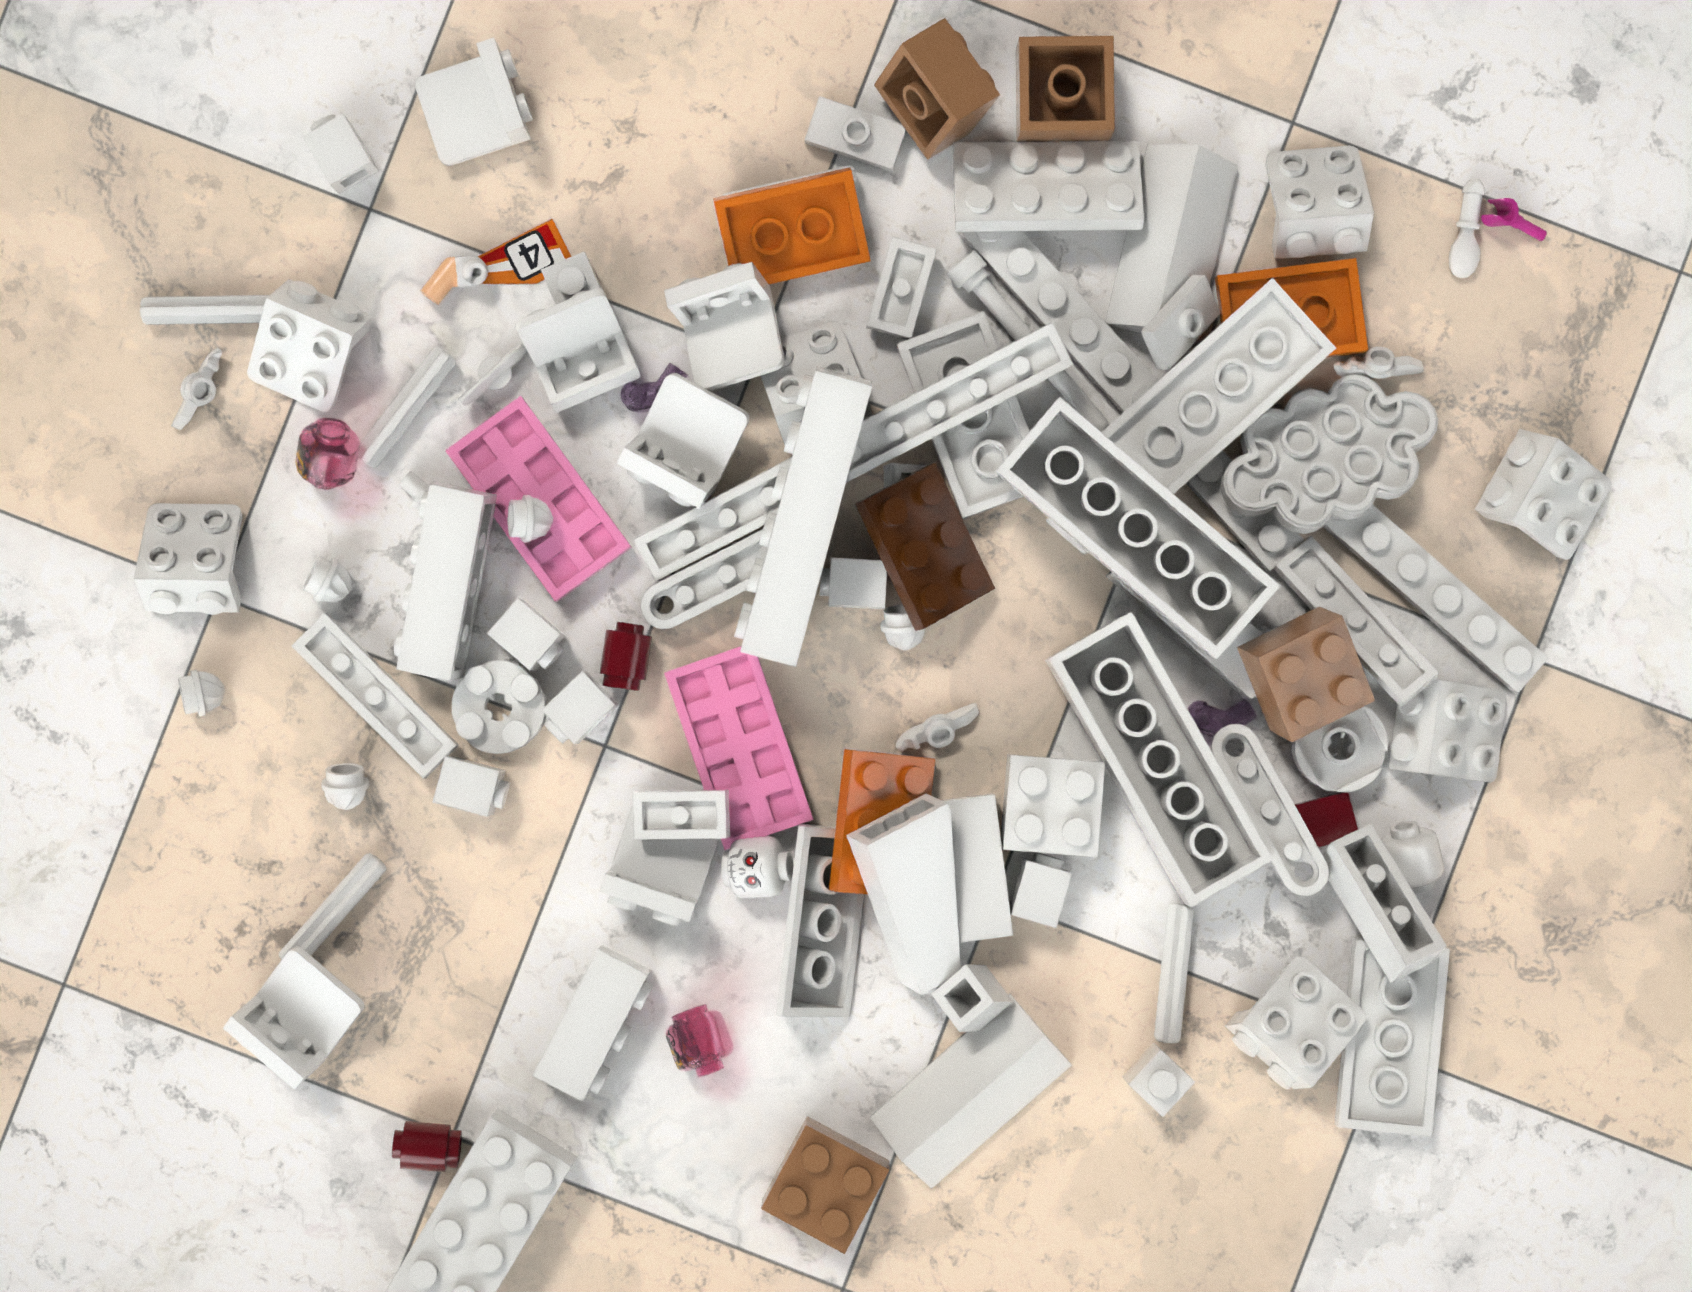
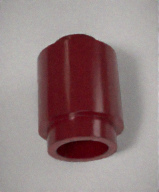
M617 622L615 630H606L599 674H604L602 686L634 691L640 690L641 680H646L652 636L643 635V625Z
M405 1121L404 1129L395 1130L392 1158L400 1159V1169L446 1172L447 1168L458 1169L462 1145V1130H451V1125Z

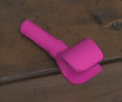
M1499 198L1488 200L1490 204L1496 207L1497 215H1482L1481 220L1485 226H1511L1539 241L1545 239L1547 231L1519 215V208L1514 199Z

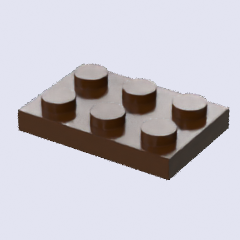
M936 462L855 503L915 631L929 627L995 589Z

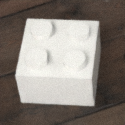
M1007 754L1001 826L1002 849L1098 857L1105 762Z

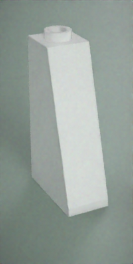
M924 794L846 835L900 983L920 995L933 993L961 969L951 810L947 802L929 794Z

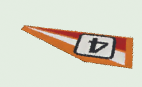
M553 219L479 255L478 257L484 261L488 268V276L481 284H537L545 280L541 269L572 257Z

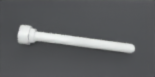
M976 250L967 255L948 272V277L959 289L964 287L968 293L973 290L1015 341L1032 332L987 279L990 275L985 269L987 263ZM1065 370L1048 378L1070 406L1100 432L1109 426L1108 420Z

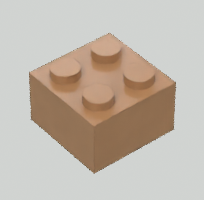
M946 18L903 42L874 84L927 160L969 135L1000 96L991 75L980 67L969 52L963 36L951 27Z
M1114 36L1019 37L1015 51L1016 142L1110 141L1115 130Z
M1320 606L1237 647L1270 731L1290 742H1294L1375 701L1343 616Z
M806 1116L762 1199L761 1209L845 1254L890 1170L889 1160Z

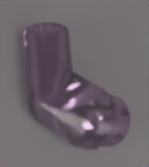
M669 362L657 382L636 383L633 381L626 383L620 391L621 401L633 412H649L664 379L669 374L677 373L685 378L688 377V374Z
M1245 698L1225 711L1207 705V702L1203 700L1192 702L1187 708L1201 734L1214 737L1221 728L1227 725L1241 724L1245 726L1257 718L1254 709Z

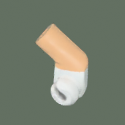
M477 256L446 258L420 291L429 300L439 305L452 287H469L483 283L488 276L487 265Z

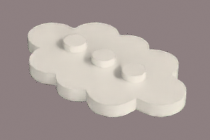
M1356 374L1343 376L1334 382L1328 393L1312 388L1300 390L1292 395L1284 410L1269 408L1241 433L1240 443L1243 455L1233 460L1222 476L1220 489L1223 499L1232 510L1240 515L1253 517L1272 511L1283 527L1301 534L1316 532L1326 525L1331 515L1343 519L1359 518L1367 513L1376 498L1386 500L1399 498L1412 487L1419 473V462L1416 452L1427 446L1437 431L1438 417L1436 410L1428 399L1418 393L1404 391L1386 397L1377 382L1367 376Z

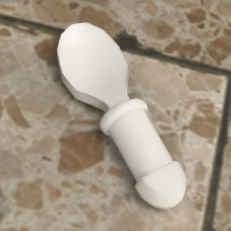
M1477 178L1470 179L1463 187L1462 193L1464 195L1460 219L1456 223V226L1460 227V233L1451 245L1449 253V268L1452 274L1459 278L1469 277L1475 272L1480 261V248L1473 233L1474 229L1478 230L1480 228L1478 220L1485 188L1482 181Z

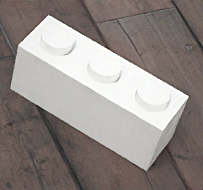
M990 793L942 800L948 803L951 810L959 943L1013 936L995 794Z
M1370 823L1330 843L1322 854L1329 869L1328 880L1390 983L1430 964L1446 948V944L1373 825Z
M601 945L594 954L532 1076L582 1102L589 1091L598 1094L611 1070L603 1065L610 1050L613 1049L620 1052L632 1029L631 1026L625 1024L632 1007L641 1010L654 986L646 981L651 970Z

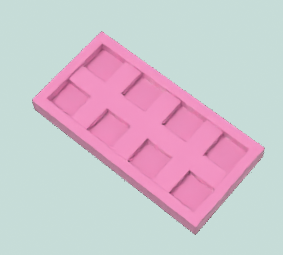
M519 396L445 450L473 490L497 494L493 517L555 602L564 598L632 548L522 396ZM523 495H530L545 502L553 515V523L547 534L530 542H522L519 537H509L508 533L510 500H522Z
M741 646L664 672L704 790H729L730 837L721 839L724 850L730 849L731 844L735 840L765 837L814 820L759 658L740 652Z

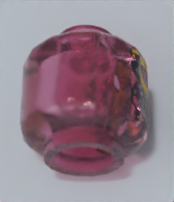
M321 418L303 428L298 439L295 460L297 472L305 481L319 489L329 490L347 484L353 479L357 471L360 453L359 437L345 422L339 419Z
M707 1004L672 1016L674 1024L667 1028L665 1034L677 1068L685 1072L695 1070L698 1078L724 1069L722 1059L731 1055L734 1050V1044L722 1013L717 1010H708Z

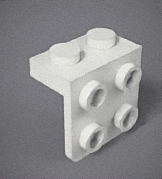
M494 37L476 43L480 57L420 76L415 82V88L438 157L446 166H452L531 139L526 126V122L533 120L524 93L516 95L511 78L518 76L509 49L501 51Z
M1338 146L1278 151L1267 155L1265 166L1276 211L1272 239L1275 259L1367 252L1374 211L1359 151L1356 147Z
M753 262L732 264L721 272L703 278L686 279L678 286L664 290L667 307L684 326L693 380L697 385L708 391H713L777 371L783 367L785 359L771 289Z
M288 279L266 298L247 370L248 377L267 388L322 412H328L336 405L351 348L369 332L373 315L361 311L356 304L350 301L336 300L324 295L309 283Z
M601 288L578 292L570 299L552 307L533 311L515 325L525 348L537 368L555 413L641 378L624 333L604 290Z
M830 321L781 338L785 359L783 367L777 371L761 375L784 445L787 441L792 420L802 422L805 407L796 405L805 374L814 376L818 366L861 378L842 326L837 321ZM869 400L863 420L873 415Z
M671 373L664 379L638 435L623 448L617 464L628 469L627 473L633 479L644 484L653 483L668 491L669 497L675 502L688 507L695 506L700 508L715 492L749 423V414L740 407L677 373Z
M1519 429L1474 510L1487 519L1518 527L1556 557L1568 560L1573 556L1609 492L1611 481L1559 438Z
M156 503L148 508L134 574V582L146 611H155L161 614H171L174 612H202L210 615L222 612L239 613L242 597L233 573L242 522V513L237 505Z
M1434 680L1404 706L1400 707L1397 703L1389 769L1493 782L1497 777L1506 707L1505 692L1498 689Z
M632 805L610 871L605 873L599 892L609 895L607 903L622 909L634 911L636 904L654 910L652 918L670 925L679 926L681 919L690 922L694 916L719 839L634 840Z
M296 946L286 953L256 996L233 1014L223 1029L295 1090L326 1060L363 1011L364 1002L305 950Z
M1300 956L1290 961L1251 1009L1236 1012L1225 1027L1235 1035L1232 1041L1240 1050L1251 1057L1257 1055L1269 1066L1267 1073L1276 1083L1285 1089H1290L1291 1087L1293 1089L1312 1088L1365 1024L1366 1013L1307 958Z

